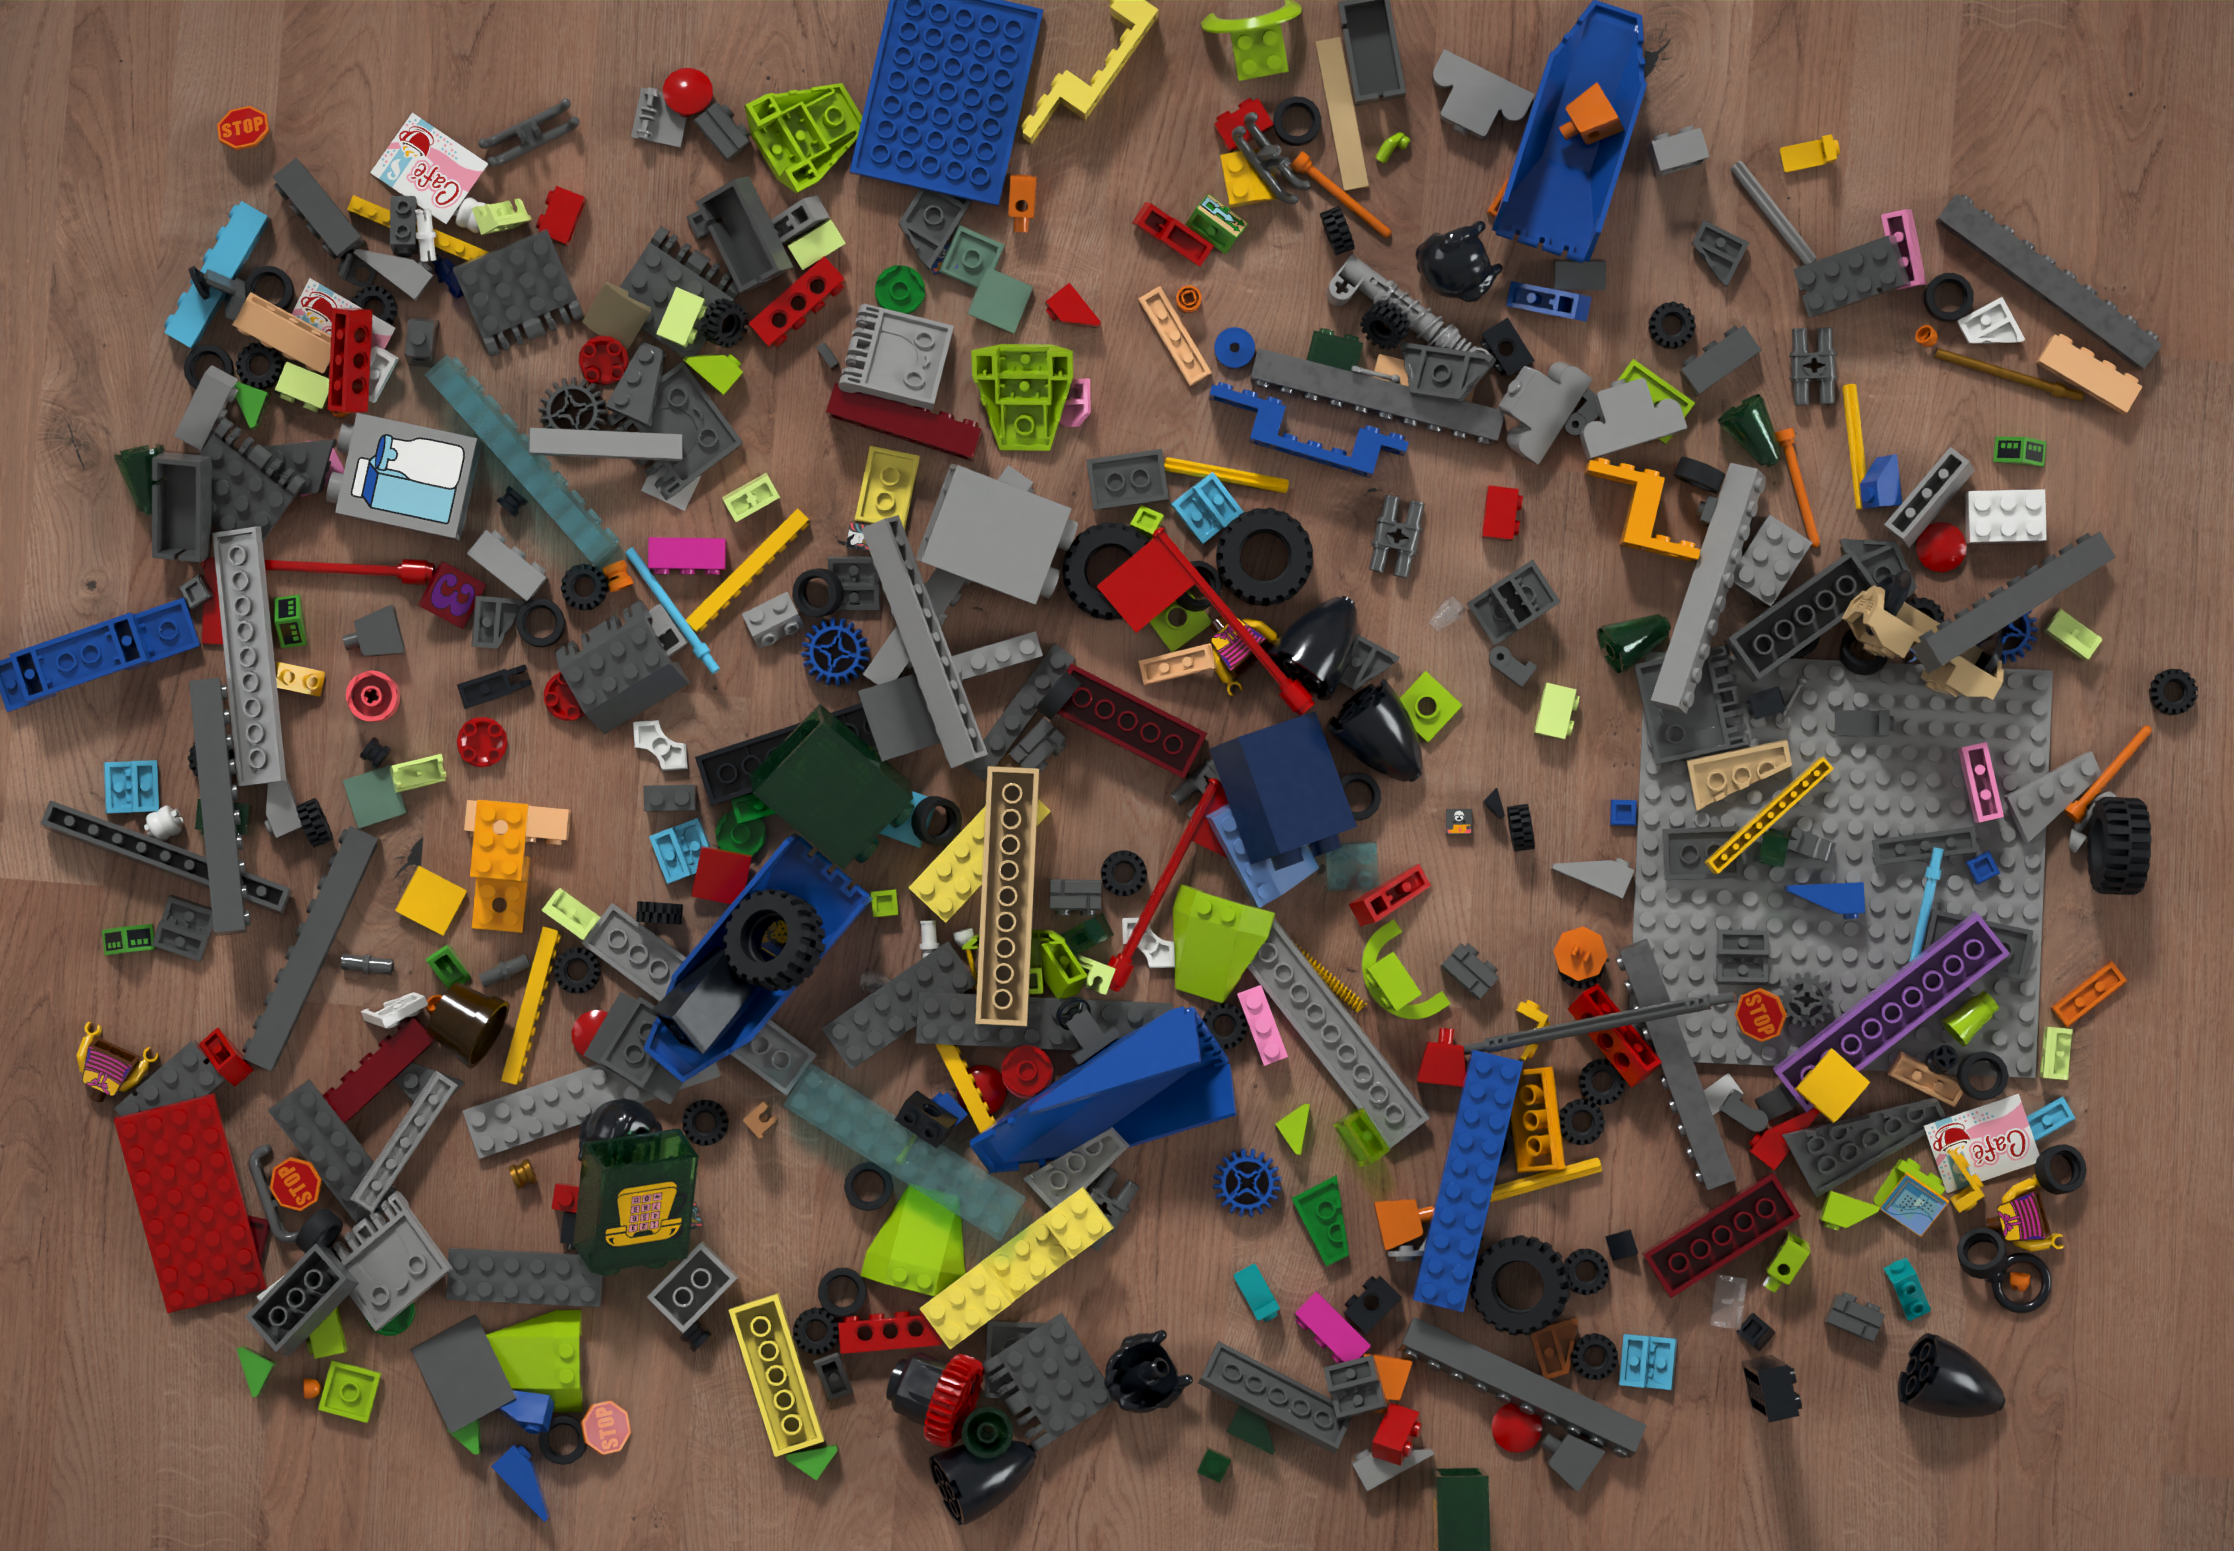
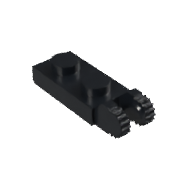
M521 665L509 670L503 669L458 684L457 687L464 708L468 709L514 694V691L532 686L531 680H523L511 685L509 676L519 675L527 671V666Z

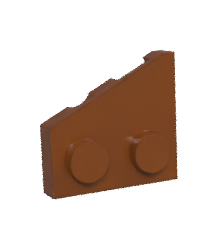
M1577 1317L1550 1324L1541 1331L1530 1334L1544 1378L1551 1379L1569 1373L1576 1326L1578 1324Z

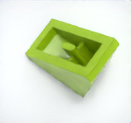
M1306 1103L1275 1123L1294 1153L1301 1155L1310 1104Z

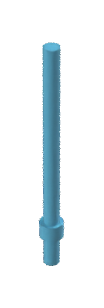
M633 547L625 552L626 556L693 647L692 652L698 660L701 659L711 674L718 672L720 667L710 655L711 650L705 642L702 643L635 549Z
M1933 848L1930 867L1927 866L1925 877H1927L1909 962L1922 953L1937 880H1940L1942 869H1940L1944 851L1942 848Z

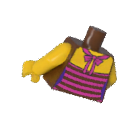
M1219 616L1210 624V627L1216 633L1210 640L1213 645L1212 649L1217 667L1214 671L1221 681L1227 684L1228 694L1234 696L1230 691V687L1236 684L1242 691V686L1238 681L1232 679L1233 676L1238 679L1258 659L1230 625ZM1237 617L1265 652L1273 647L1279 639L1276 637L1277 633L1263 621L1250 618L1241 620Z
M88 1022L84 1028L87 1035L81 1041L76 1058L79 1071L83 1074V1084L92 1087L89 1097L93 1101L103 1102L106 1094L115 1096L119 1091L126 1092L137 1085L148 1071L149 1063L156 1062L159 1054L157 1053L154 1059H148L146 1057V1053L150 1050V1047H148L143 1052L144 1059L139 1061L141 1056L99 1038L98 1036L102 1033L100 1024H98L97 1030L94 1033H90L92 1023Z
M2036 1174L2033 1175L2032 1179L2028 1178L2013 1185L2002 1197V1204L1997 1206L1999 1216L1987 1218V1227L1996 1232L2003 1231L2005 1240L2012 1241L2016 1247L2030 1252L2045 1250L2050 1247L2055 1249H2062L2064 1247L2062 1244L2055 1245L2054 1243L2057 1237H2063V1235L2058 1233L2051 1234L2040 1189H2035V1187L2042 1188L2036 1178Z

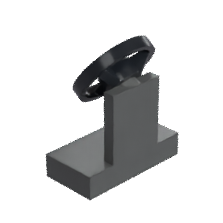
M195 266L190 267L191 279L204 300L210 298V287L226 293L224 297L225 317L235 321L246 300L245 280L236 276L232 280L209 269L204 274Z
M1072 997L1059 1006L1056 1020L1063 1029L1071 1031L1082 1047L1070 1055L1075 1063L1079 1065L1118 1038L1120 1034L1113 1026L1102 1032L1090 1014L1091 1008L1088 1002L1081 997ZM1073 1002H1078L1076 1007H1073L1069 1009L1067 1013L1062 1014V1011L1069 1004ZM1085 1003L1086 1009L1082 1012L1083 1004ZM1061 1019L1069 1020L1067 1023H1065L1066 1025L1061 1023Z

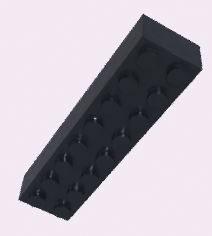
M862 703L696 756L695 759L710 805L722 804L731 801V799L786 783L784 780L785 772L821 736H831L834 738L851 761L859 759L862 755L869 756L878 753Z

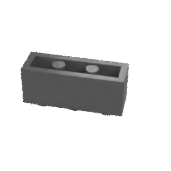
M1735 325L1723 334L1725 336L1724 340L1718 344L1714 340L1702 348L1705 352L1698 358L1692 355L1682 362L1684 367L1679 372L1696 396L1761 351L1745 326L1738 329Z

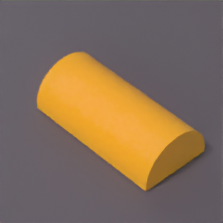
M1553 1066L1522 1069L1510 1116L1517 1173L1564 1169L1565 1160Z

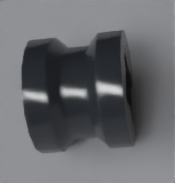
M510 486L506 488L505 495L496 500L515 517L519 514V508L528 503L524 497Z
M374 737L366 745L359 757L362 760H368L371 762L372 767L377 769L389 755L391 749L388 746L383 747L379 744V740Z
M1949 1045L1937 1047L1928 1053L1926 1057L1928 1069L1934 1074L1939 1075L1955 1067L1958 1061L1956 1051Z
M697 1320L680 1339L683 1342H687L690 1345V1349L695 1352L712 1334L709 1331H704L701 1328V1323Z

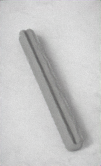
M1742 161L1734 164L1731 167V172L1804 265L1815 262L1817 256Z

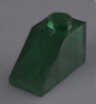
M1769 828L1768 832L1760 835L1753 861L1775 868H1783L1789 838L1783 837L1784 832Z
M1101 913L1060 936L1065 938V943L1073 955L1076 956L1114 936V933L1104 914Z
M1239 1405L1226 1431L1273 1455L1275 1449L1264 1417Z

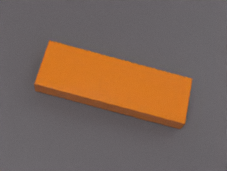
M2109 961L2050 1008L2063 1025L2068 1028L2126 983L2127 980L2116 965Z

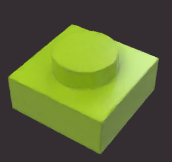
M1141 505L1131 521L1130 527L1132 526L1142 535L1153 539L1152 535L1161 526L1164 515Z
M896 889L871 892V897L873 898V917L899 915Z

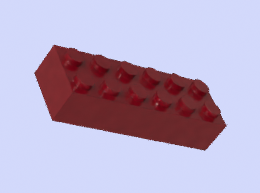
M838 383L834 384L826 410L828 417L974 462L983 434L982 428H979L977 422L969 419L959 422L954 420V415L939 411L937 415L930 413L929 409L918 406L911 407L906 405V403L861 392H844L839 389Z
M1071 663L1067 672L1078 680L1081 685L1059 710L1057 715L1184 779L1207 733Z
M1770 1172L1641 1254L1668 1297L1672 1298L1800 1218L1801 1215L1776 1175Z

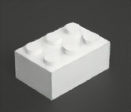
M2045 489L1968 491L1964 493L1966 544L2042 543L2046 541Z

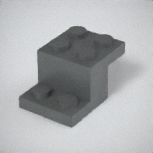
M1531 560L1466 604L1495 646L1561 602L1534 560Z

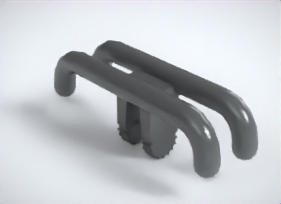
M564 98L559 104L494 136L480 139L478 145L482 149L494 147L517 135L522 143L501 155L489 157L487 160L490 167L503 165L576 129L580 124V120L575 116L570 118L568 122L544 134L541 133L538 127L539 124L568 110L571 106L570 100Z
M1250 112L1244 117L1245 127L1237 126L1232 131L1233 141L1278 199L1287 204L1298 203V196L1287 193L1270 172L1279 171L1285 180L1298 190L1306 191L1310 189V182L1296 177L1288 167L1291 164L1288 157H1280L1279 154L1282 150L1280 146L1271 145L1255 124V121L1258 119L1257 113ZM1246 129L1261 147L1257 153L1252 150L1243 138Z
M268 1144L259 1146L251 1153L248 1164L269 1226L275 1238L280 1242L294 1243L299 1231L288 1232L285 1230L277 1206L280 1204L273 1198L261 1163L262 1158L272 1152V1147Z

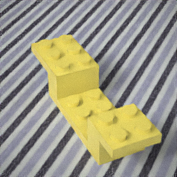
M1146 0L1109 1L1110 15L1128 27L1120 38L1121 46L1118 50L1112 49L1105 59L1106 67L1103 71L1098 70L1090 81V86L1068 70L1063 75L1058 73L1051 83L1052 91L1049 95L1043 94L1036 105L1037 112L1035 115H1029L1021 126L1025 141L1032 145L1060 103L1086 121L1157 20L1158 9Z
M1082 1187L919 1309L948 1348L952 1349L1114 1227L1086 1189Z

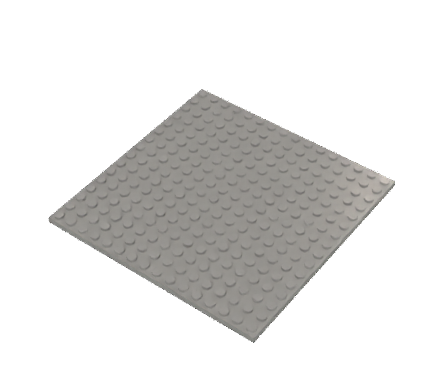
M1645 652L1644 662L1665 658L1666 653ZM1726 655L1712 658V663L1732 659V665L1725 668H1714L1716 678L1735 674L1736 680L1717 685L1718 689L1738 685L1741 703L1722 707L1723 713L1743 709V715L1735 718H1725L1727 728L1738 724H1746L1747 730L1731 733L1728 736L1732 738L1748 734L1750 744L1656 765L1642 706L1632 944L1647 938L1671 1002L1706 994L1714 996L1734 992L1736 996V1002L1712 1006L1710 1010L1676 1016L1693 1062L1777 1066L1908 964L1927 877H1925L1927 866L1930 867L1931 858L1875 865L1872 840L1975 826L1978 852L1942 856L1940 865L1942 872L1940 880H1937L1931 911L1934 909L1967 917L1976 911L1983 920L2033 930L2023 981L1985 973L1862 1070L1888 1071L1900 1051L1926 1063L1928 1053L1941 1045H1949L1956 1051L1958 1061L1955 1067L1945 1072L1947 1074L1957 1075L1958 1066L1965 1057L1971 1053L1985 1051L1994 1053L2003 1060L2007 1066L2009 1077L2036 1078L2046 827L2029 843H2025L2004 800V796L2049 773L2053 671L2002 668L2004 670L2003 683L1995 698L1989 700L1985 697H1966L1962 695L1953 697L1949 694L1944 695L1925 687L1927 682L1920 679L1925 669L1922 664L1885 663L1884 667L1877 673L1865 676L1849 671L1842 661L1788 658L1765 676L1753 682L1735 656ZM1800 676L1806 677L1807 683L1801 687L1785 715V723L1778 724L1775 718L1781 712L1757 720L1754 715H1749L1746 701L1750 700L1748 695L1780 686L1786 705L1798 684L1797 678ZM1890 710V716H1894V730L1889 731V736L1886 737L1836 736L1835 711ZM1785 739L1788 741L1792 766L1763 780L1760 779L1742 790H1737L1719 801H1714L1698 811L1695 810L1686 760ZM1987 742L2004 817L1975 823L1958 748ZM1824 757L1834 768L1741 853L1742 877L1664 880L1662 829L1740 826L1741 829L1818 758ZM1791 827L1802 829L1836 843L1830 863L1785 850L1784 846ZM1986 851H1990L2000 874L1976 885L1965 862ZM1864 882L1865 913H1859V918L1843 919V914H1835L1784 891V886ZM1718 929L1769 930L1768 985L1716 984ZM1810 972L1811 979L1815 975H1820L1818 982L1827 981L1828 984L1825 990L1833 991L1832 994L1828 995V999L1833 1000L1834 1004H1827L1826 1007L1831 1013L1822 1014L1825 1021L1821 1022L1815 1019L1816 1026L1812 1027L1809 1021H1807L1806 1026L1801 1027L1799 1020L1795 1025L1791 1024L1792 1017L1790 1016L1786 1018L1781 1034L1764 1042L1743 1034L1735 1017L1741 995L1758 988H1762L1776 996L1784 995V991L1780 989V986L1787 987L1789 985L1786 980L1787 978H1791L1793 981L1796 980L1795 973H1799L1804 978L1805 973ZM1802 983L1797 984L1791 990L1790 994H1795L1796 992H1798L1801 988ZM1812 984V991L1817 996L1822 997L1819 989ZM1981 991H1984L1995 1000L1999 1010L1973 1036L1967 1046L1963 1047L1946 1031L1941 1020L1954 1013L1973 996H1977ZM1806 992L1803 997L1794 998V1000L1803 1002L1804 1007H1806L1807 1003L1817 1001L1807 997ZM1634 994L1629 997V1010L1634 1009L1633 1005L1637 1004ZM1789 1003L1792 1011L1795 1014L1799 1015V1009L1796 1007V1005L1794 1003ZM1816 1005L1812 1008L1809 1016L1818 1012L1821 1006ZM1645 1022L1632 1024L1647 1043L1642 1028L1646 1027ZM1652 1041L1647 1043L1655 1051ZM1978 1061L1970 1067L1968 1075L1997 1076V1071L1991 1063Z

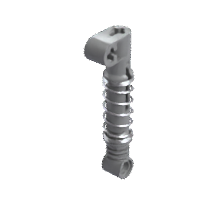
M1353 254L1336 273L1327 288V300L1330 304L1338 307L1346 305L1358 290L1370 298L1373 304L1377 301L1382 303L1384 300L1388 301V305L1392 302L1395 303L1396 309L1399 307L1403 309L1401 314H1407L1406 320L1410 321L1408 327L1417 334L1416 338L1422 337L1428 342L1427 346H1431L1434 343L1435 347L1490 355L1483 348H1477L1475 345L1472 348L1471 342L1465 343L1467 339L1461 340L1462 336L1459 334V329L1453 324L1446 328L1442 327L1444 324L1442 316L1436 317L1433 315L1431 308L1425 309L1420 305V300L1415 301L1409 297V291L1404 293L1398 288L1399 284L1393 280L1388 281ZM1344 280H1346L1348 284L1344 292L1338 294L1336 290H1339Z

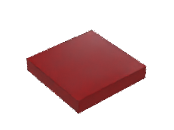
M701 846L691 897L732 904L746 887L752 856Z

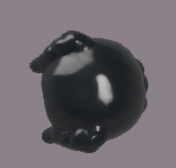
M1476 221L1471 226H1464L1445 234L1435 232L1416 249L1417 270L1421 274L1422 280L1437 294L1447 298H1459L1466 302H1476L1489 290L1497 275L1503 270V266L1500 263L1491 265L1485 247L1478 238L1486 228L1483 221Z
M621 1098L608 1101L599 1106L594 1113L587 1114L581 1123L578 1160L581 1162L587 1161L598 1145L607 1146L606 1154L614 1156L612 1167L615 1170H630L632 1168V1150L636 1149V1140L644 1134L646 1140H648L654 1133H656V1139L662 1135V1125L648 1108L635 1100Z
M1165 1330L1127 1336L1122 1341L1120 1348L1109 1358L1105 1370L1104 1385L1108 1390L1110 1398L1117 1402L1122 1410L1141 1414L1152 1412L1157 1408H1168L1178 1399L1183 1390L1193 1382V1377L1189 1374L1179 1376L1176 1366L1165 1348L1161 1345L1167 1337Z

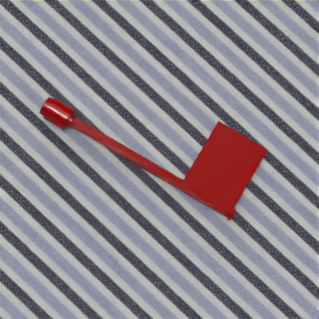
M1160 527L1156 529L1150 542L1096 586L1133 631L1137 633L1195 584L1280 685L1279 689L1282 691L1278 695L1290 710L1301 716L1315 704L1311 699L1313 696L1298 678L1295 681L1291 678L1288 679L1163 531L1165 528Z
M209 557L200 562L201 567L205 570V579L214 595L213 598L203 604L202 643L223 644L215 557ZM403 559L402 564H398V566L264 560L265 572L267 570L397 576V579L402 580V584L427 585L435 573V563L419 559Z
M1210 778L1208 780L1210 782L1122 953H1119L1118 956H1111L1107 966L1113 967L1116 970L1109 989L1119 992L1121 987H1125L1135 967L1131 964L1133 960L1131 958L1191 842L1193 841L1227 858L1205 817L1229 803L1222 783L1218 779Z

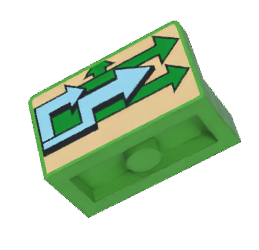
M1207 194L1195 208L1185 225L1221 252L1227 254L1237 238L1248 226V222L1216 198Z

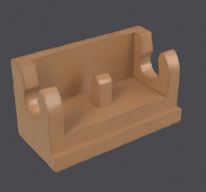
M767 1100L763 1101L743 1119V1122L759 1139L763 1138L766 1135L765 1132L777 1121V1116L771 1117L768 1122H766L768 1115L762 1116L771 1106Z

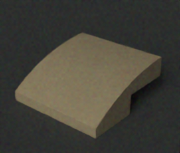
M605 281L582 322L598 335L610 336L620 341L626 348V351H628L651 313V307L628 297L627 290Z

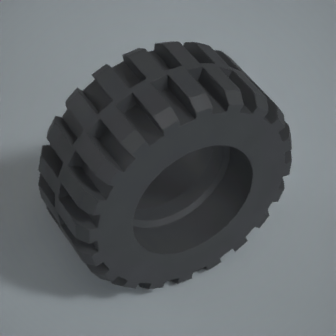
M1256 508L1240 514L1222 532L1216 551L1217 571L1227 590L1231 591L1234 594L1233 596L1239 600L1241 599L1251 605H1278L1291 599L1305 585L1313 566V547L1307 531L1303 529L1297 519L1292 518L1284 511H1277L1274 508ZM1261 533L1272 534L1281 539L1287 547L1289 555L1285 571L1279 577L1270 581H1260L1250 577L1243 569L1240 559L1241 550L1245 542L1252 536Z
M1104 522L1100 525H1093L1077 535L1066 552L1062 572L1065 589L1072 602L1081 611L1091 615V617L1105 619L1106 621L1122 620L1123 617L1107 598L1091 586L1087 577V566L1091 557L1104 548H1118L1132 557L1149 542L1147 537L1132 526L1129 527L1118 522Z
M2102 797L2096 801L2092 809L2090 827L2088 829L2087 863L2089 866L2090 883L2092 888L2099 894L2136 895L2145 886L2150 867L2152 837L2147 805L2139 798Z
M765 889L763 893L760 891L752 893L750 895L751 899H743L739 903L741 905L740 908H735L731 913L733 916L731 921H727L725 929H728L727 935H724L723 943L727 945L724 953L725 957L730 959L728 964L739 978L763 989L786 991L790 990L792 985L797 987L804 982V977L809 978L814 973L813 967L815 965L818 966L821 961L819 956L821 952H824L825 944L822 943V939L825 938V929L820 928L823 925V921L817 915V910L808 904L806 900L785 891ZM784 919L788 931L786 944L777 957L765 962L761 951L763 936L771 924L777 920Z
M1525 1235L1508 1237L1485 1250L1480 1256L1479 1261L1475 1263L1470 1283L1472 1285L1471 1298L1475 1299V1309L1477 1312H1481L1485 1317L1483 1320L1488 1325L1491 1323L1496 1326V1330L1500 1332L1506 1331L1509 1332V1335L1515 1336L1518 1334L1529 1335L1549 1326L1564 1311L1565 1304L1570 1297L1571 1279H1568L1567 1274L1569 1269L1567 1264L1564 1265L1562 1262V1255L1559 1252H1555L1552 1249V1245L1548 1242L1543 1243L1539 1241V1238L1533 1236L1530 1238L1525 1237ZM1522 1261L1533 1265L1543 1278V1295L1533 1307L1527 1309L1513 1308L1499 1294L1497 1288L1498 1276L1501 1270L1512 1262Z

